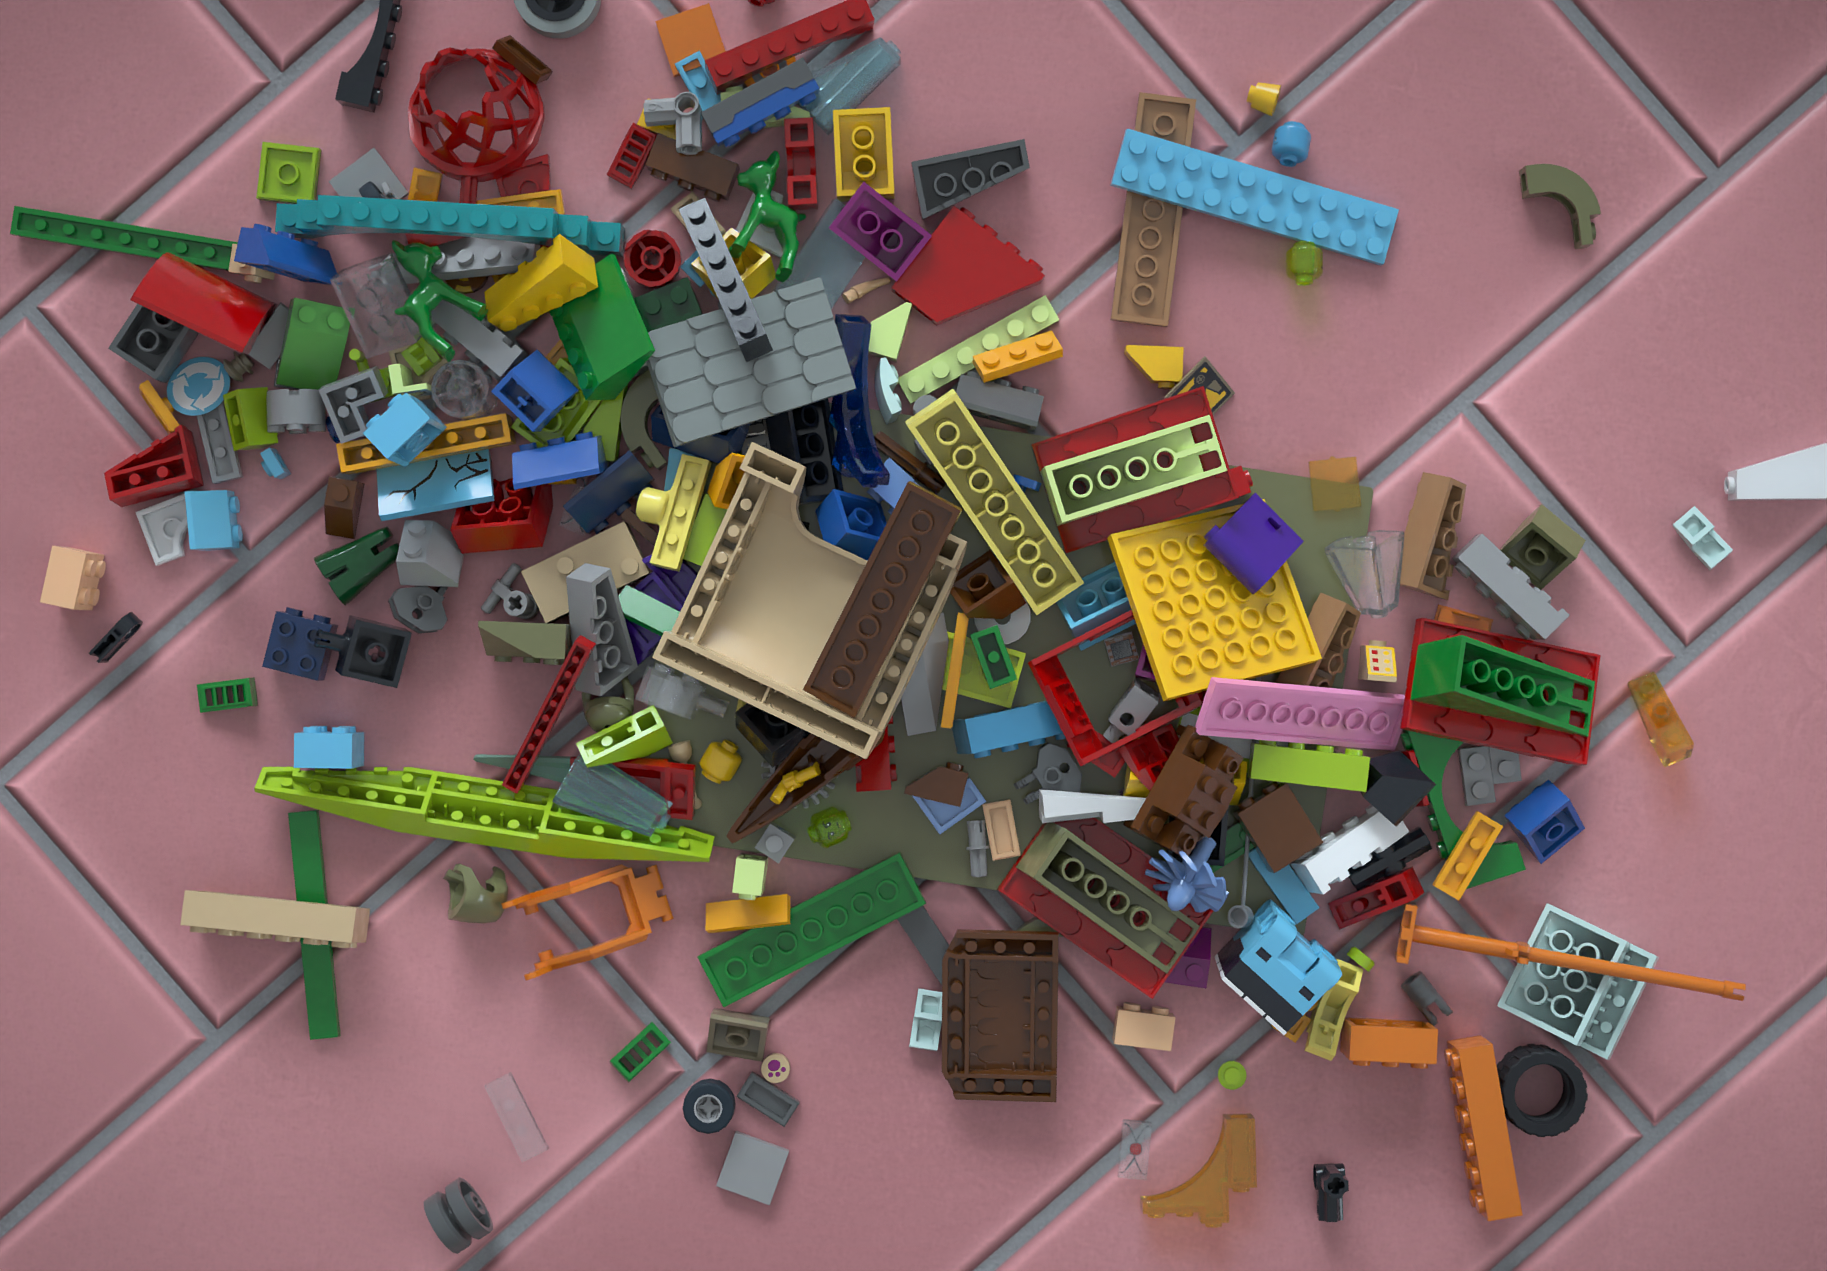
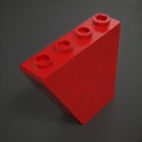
M953 206L925 246L891 287L894 294L905 302L911 303L915 310L936 326L1041 284L1045 277L1042 273L1043 268L1032 259H1029L1027 262L1019 256L1021 251L1008 241L1006 244L1002 243L996 238L998 233L986 224L983 227L974 221L975 216L964 207H961L959 210Z

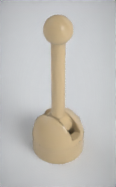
M690 740L668 746L673 760L687 764L692 755ZM695 791V809H699L702 806V801L697 798Z

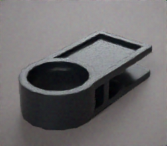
M129 612L115 624L89 654L97 656L99 658L97 660L98 663H107L140 629L143 622L133 612Z

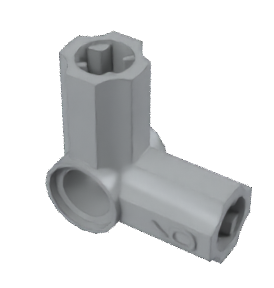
M683 92L677 95L676 98L645 100L644 117L647 127L676 124L677 152L685 155H696L699 151H702V108L695 94ZM690 107H691V108H694V109H693L692 111H690V112H687V113L683 112V111H684L685 109H687V108H690Z

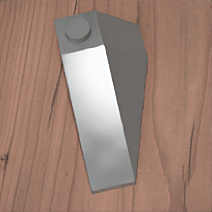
M944 613L940 614L901 697L907 736L936 731L949 642Z

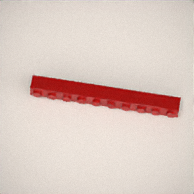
M580 635L574 641L502 783V786L516 794L523 788L596 643Z

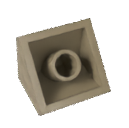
M714 1008L710 1017L706 1052L762 1062L770 1018Z

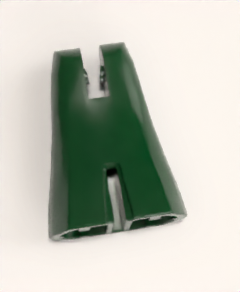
M388 526L314 557L317 567L325 579L330 580V587L345 606L376 577L396 562L399 543L391 545L382 552L378 550V547L393 538V534Z

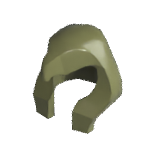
M456 864L453 870L449 869L443 878L448 881L450 889L448 919L467 923L496 922L504 911L501 903L506 902L508 897V886L504 871L494 866L492 868V876L486 880L485 889L480 885L472 868Z

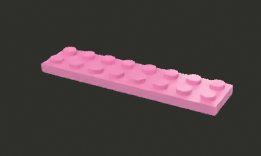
M1211 677L1195 728H1197L1196 732L1199 735L1395 751L1402 731L1400 726L1405 695Z

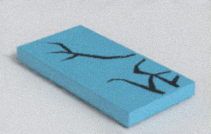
M489 449L409 463L406 467L397 465L376 469L379 517L381 521L495 501Z

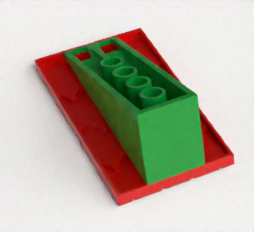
M1426 618L1416 619L1400 729L1478 746L1483 745L1565 764L1587 765L1601 655Z

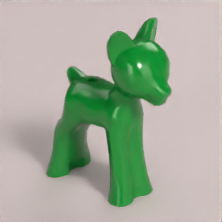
M773 151L767 160L757 161L745 172L737 175L738 185L752 191L755 194V200L751 206L744 228L728 250L732 258H740L760 224L773 229L783 252L775 278L780 282H785L792 274L799 247V241L796 237L797 226L800 221L806 218V214H798L792 208L780 204L771 198V192L776 182V172L780 164L778 151Z
M393 240L392 249L396 254V259L406 271L419 280V286L408 297L404 306L395 310V314L406 315L413 320L419 327L421 338L444 359L450 362L454 358L455 350H453L452 345L433 329L432 311L443 300L464 310L481 322L488 313L486 304L459 293L431 272L433 265L442 258V253L438 246L429 247L421 243H411L404 246L398 241Z

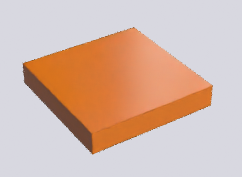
M709 3L655 21L674 77L680 76L675 63L699 50L704 60L726 52ZM695 59L682 67L687 72L702 66L698 59Z

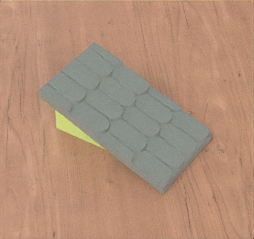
M821 277L751 299L773 351L749 362H746L723 308L648 332L655 352L646 362L674 447L856 389Z

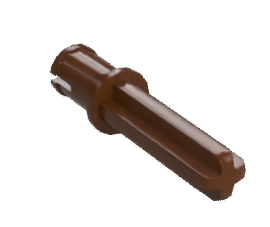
M879 431L871 441L872 446L912 475L915 481L918 480L936 495H938L940 489H943L946 482L940 475L928 467L927 462H921L882 431Z

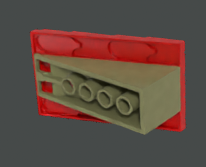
M1095 817L1043 823L1006 878L997 888L1001 893L1059 932V934L1151 999L1157 994L1213 913L1212 909L1201 913L1195 912L1191 903L1179 911H1171L1167 902L1168 891H1156L1153 888V885L1166 884L1167 882L1145 875L1146 869L1159 871L1149 863L1151 856Z

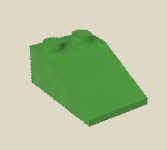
M299 298L291 299L276 384L298 389L319 390L322 386L337 381L348 337L352 309Z

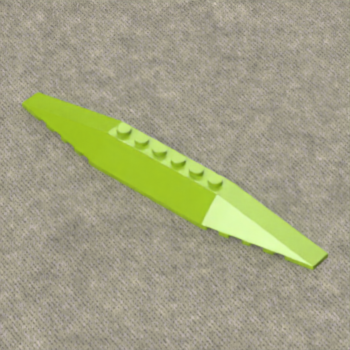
M263 767L254 788L257 793L396 832L563 858L709 862L715 836L680 826L678 829L669 826L667 821L659 818L650 820L638 816V812L629 809L628 812L613 808V804L600 800L597 803L586 799V795L524 785L516 794L502 786L503 781L414 767H404L403 771H388L387 767H374V771H357V768L346 769V771H329L328 768H315V771L300 770V768Z

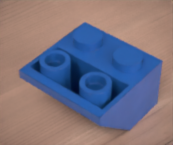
M536 350L510 370L491 392L532 432H541L579 389L539 350Z

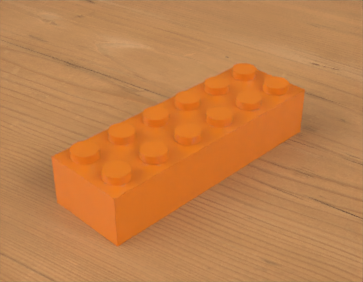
M1481 1035L1447 1041L1448 1049L1444 1050L1446 1064L1448 1067L1451 1066L1453 1077L1449 1078V1085L1452 1094H1456L1458 1105L1454 1106V1113L1457 1123H1461L1463 1133L1459 1134V1142L1462 1151H1466L1468 1161L1464 1162V1170L1467 1179H1471L1473 1190H1469L1471 1206L1476 1207L1477 1212L1482 1214L1487 1221L1523 1216L1493 1044Z

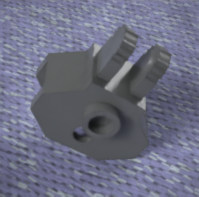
M427 586L397 589L388 600L394 619L418 634L442 630L448 620L442 605V601L445 598L443 595L448 587L439 586L436 592ZM412 612L417 614V619L412 616Z
M1046 743L1038 748L1036 767L1031 769L1032 772L1014 783L1016 789H1022L1029 782L1037 778L1042 786L1039 788L1040 790L1080 793L1082 773L1067 749ZM1062 763L1068 764V769L1065 772H1061L1059 769ZM1039 789L1026 795L1023 799L1026 805L1039 798Z

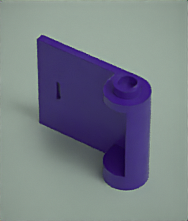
M1256 493L1221 528L1215 525L1204 536L1207 540L1204 546L1252 595L1277 572L1304 542Z

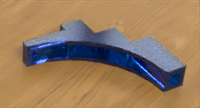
M836 314L835 323L856 389L832 398L829 422L837 430L832 464L841 475L856 478L864 487L876 488L878 485H889L890 473L883 464L877 450L869 413L868 352L872 324L862 315Z

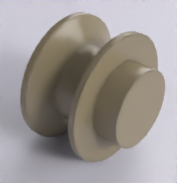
M234 351L235 358L232 361L223 360L224 369L234 380L243 382L242 375L245 372L254 373L251 369L254 363L245 353L239 354Z

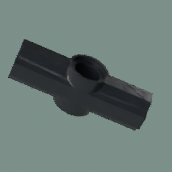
M1417 827L1384 851L1376 853L1374 850L1371 852L1372 858L1365 865L1354 869L1352 867L1349 868L1350 876L1348 878L1358 891L1383 876L1389 877L1401 871L1407 866L1406 863L1432 849L1430 841L1421 827Z

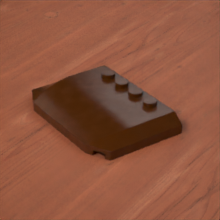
M957 929L942 959V1073L949 1082L956 1100L1056 1102L1059 932Z

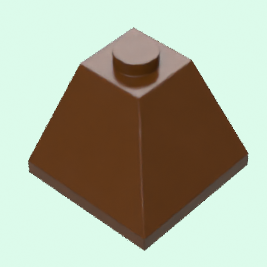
M991 550L960 569L950 591V594L967 618L1004 619L1026 604L1014 581Z

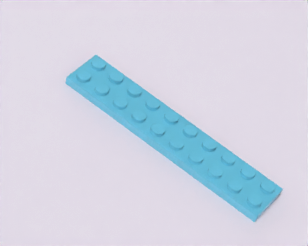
M1128 128L1125 130L1110 184L1113 187L1380 266L1385 262L1399 209Z

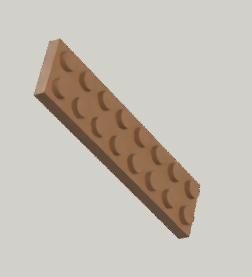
M1140 92L1134 131L1190 147L1196 99ZM1130 191L1126 192L1110 320L1168 327L1183 207Z

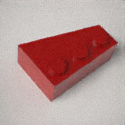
M181 424L174 428V432L163 439H157L152 442L151 446L139 454H133L106 471L104 476L110 501L120 507H125L204 486L193 432Z
M893 715L888 724H893ZM888 725L884 730L883 741L871 752L867 759L863 758L855 765L856 792L891 790V782L897 781L896 764H890V753H895L894 736L888 735Z

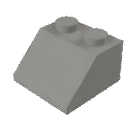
M405 520L396 559L400 585L458 587L464 554L461 553L452 533L435 521Z

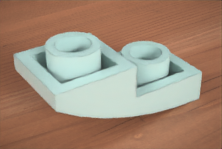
M884 357L880 359L875 369L874 380L878 406L887 425L897 420L902 411V404L898 395L893 393L899 382L897 370Z

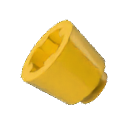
M1260 82L1257 83V86L1251 85L1247 102L1251 103V108L1273 116L1281 85Z

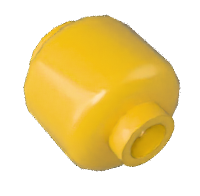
M726 739L722 743L711 742L699 762L703 769L701 773L707 779L721 784L722 781H730L742 763V757L737 752L738 746Z

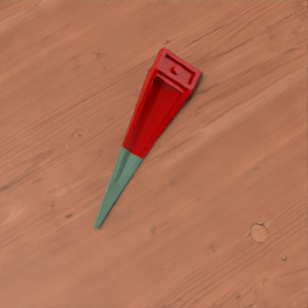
M477 754L473 760L510 769L517 755ZM539 756L530 772L531 775L588 790L662 817L693 820L696 765L669 762L668 759L636 758L587 768L582 757Z

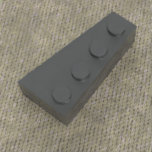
M1025 139L911 162L922 220L1028 170L1030 165Z

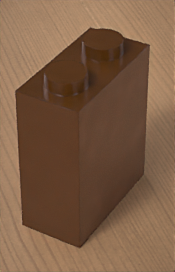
M1274 781L1262 789L1263 794L1256 799H1253L1251 796L1241 801L1237 805L1239 809L1233 812L1266 868L1272 873H1276L1323 843L1288 784H1278Z

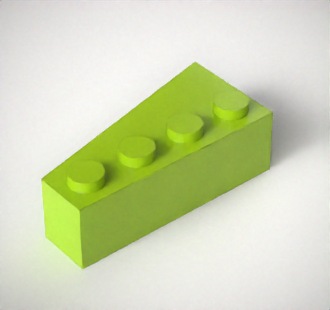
M1267 740L1251 743L1247 777L1251 779L1366 792L1370 757L1362 755L1363 750L1345 748V753L1334 752V747L1317 745L1316 750L1305 749V743L1288 742V746L1276 745L1277 741Z

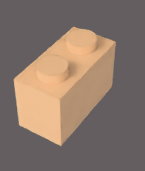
M1124 1002L1123 1007L1116 1006L1112 1036L1114 1044L1171 1051L1175 1016L1173 1013H1169V1008L1152 1006V1010L1140 1009V1004Z

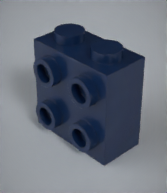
M286 607L285 612L276 611L262 667L316 681L325 680L332 650L314 647V640L316 638L327 641L316 636L318 629L336 634L338 625L331 624V618L314 614L313 619L302 616V610Z

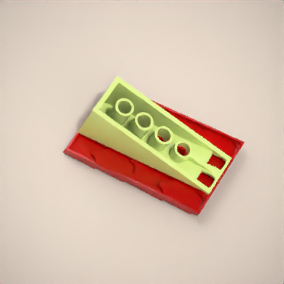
M1204 386L1031 444L1065 554L1107 541V538L1114 533L1166 522L1239 498ZM1102 475H1106L1110 478L1109 485H1105L1102 483Z

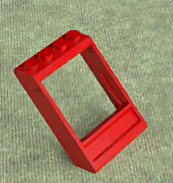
M1132 610L1028 662L1080 767L1202 707L1206 691L1175 698L1179 708L1135 729V733L1105 748L1103 747L1057 656L1089 640L1091 642L1132 620L1135 621Z

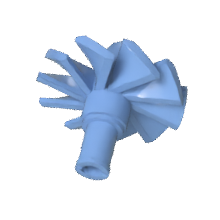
M1204 837L1198 841L1189 856L1185 852L1180 851L1182 863L1163 849L1159 850V853L1167 862L1151 857L1149 863L1159 871L1146 869L1145 875L1167 882L1166 884L1153 885V888L1156 891H1168L1167 902L1171 911H1179L1191 903L1195 912L1201 913L1208 909L1217 912L1224 904L1229 894L1226 891V881L1224 877H1215L1207 863L1212 850L1216 846V842L1212 838Z

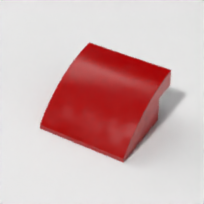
M169 252L163 254L154 263L130 299L141 306L245 354H250L263 324L270 317L276 304Z

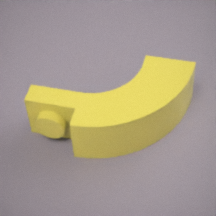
M1339 959L1336 960L1342 971V976L1319 999L1317 1007L1312 1010L1311 1022L1306 1030L1308 1037L1304 1050L1330 1061L1336 1055L1342 1025L1353 999L1358 994L1363 974L1362 968Z

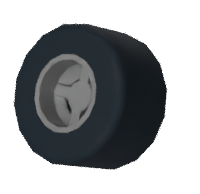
M705 1079L694 1084L686 1094L683 1103L684 1118L689 1126L698 1132L706 1134L716 1133L725 1128L734 1115L736 1103L733 1092L728 1085L720 1080Z

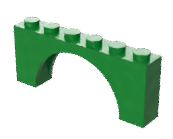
M1403 729L1404 733L1400 734L1404 749L1414 750L1419 769L1436 784L1427 794L1430 815H1427V821L1431 831H1436L1439 839V842H1436L1438 854L1441 859L1445 858V861H1447L1463 832L1454 824L1445 808L1442 796V779L1450 757L1464 742ZM1509 840L1493 843L1466 889L1526 870L1517 842Z

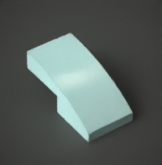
M1695 506L1672 525L1682 540L1709 570L1713 569L1733 551L1713 530L1715 526Z
M918 988L909 1047L937 1052L942 1024V992Z

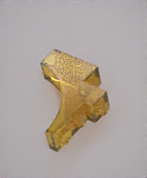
M1251 1113L1223 1114L1218 1142L1203 1167L1193 1177L1174 1189L1155 1195L1140 1196L1142 1213L1148 1214L1150 1218L1165 1217V1213H1176L1178 1217H1191L1193 1212H1198L1200 1223L1205 1224L1206 1227L1217 1228L1222 1227V1223H1229L1228 1188H1232L1233 1192H1249L1250 1188L1257 1187L1255 1118Z

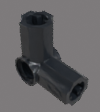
M1314 1164L1313 1180L1315 1190H1317L1318 1220L1325 1222L1343 1220V1194L1349 1191L1344 1164Z

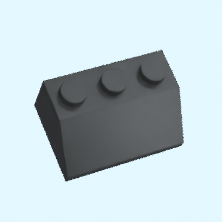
M968 371L967 375L961 374L956 390L957 395L971 415L1033 432L1037 427L1044 396L1038 395V389L1023 386L1022 390L1012 388L1011 382L1002 379H995L994 383L989 381L984 383L978 373Z

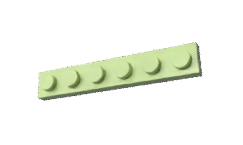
M1044 295L899 377L898 383L911 405L919 397L929 395L959 378L961 374L964 375L968 371L975 369L973 356L1032 337L1058 322L1059 318L1048 298Z

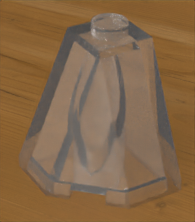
M1377 530L1367 532L1368 536H1361L1352 540L1351 536L1339 538L1325 547V553L1354 607L1361 614L1370 615L1371 618H1383L1398 606L1404 531Z

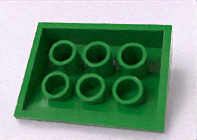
M610 254L595 264L598 288L563 304L559 308L549 311L586 401L615 400L655 352L615 254Z

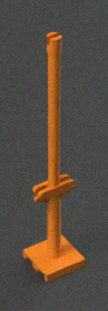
M1408 902L1403 904L1404 909L1399 926L1397 951H1395L1394 956L1396 962L1408 964L1411 944L1416 942L1511 959L1521 964L1528 965L1530 961L1719 995L1727 999L1743 1001L1745 997L1742 994L1733 993L1734 989L1746 990V984L1727 980L1718 981L1530 947L1525 942L1516 941L1514 943L1415 925L1418 908L1416 903Z

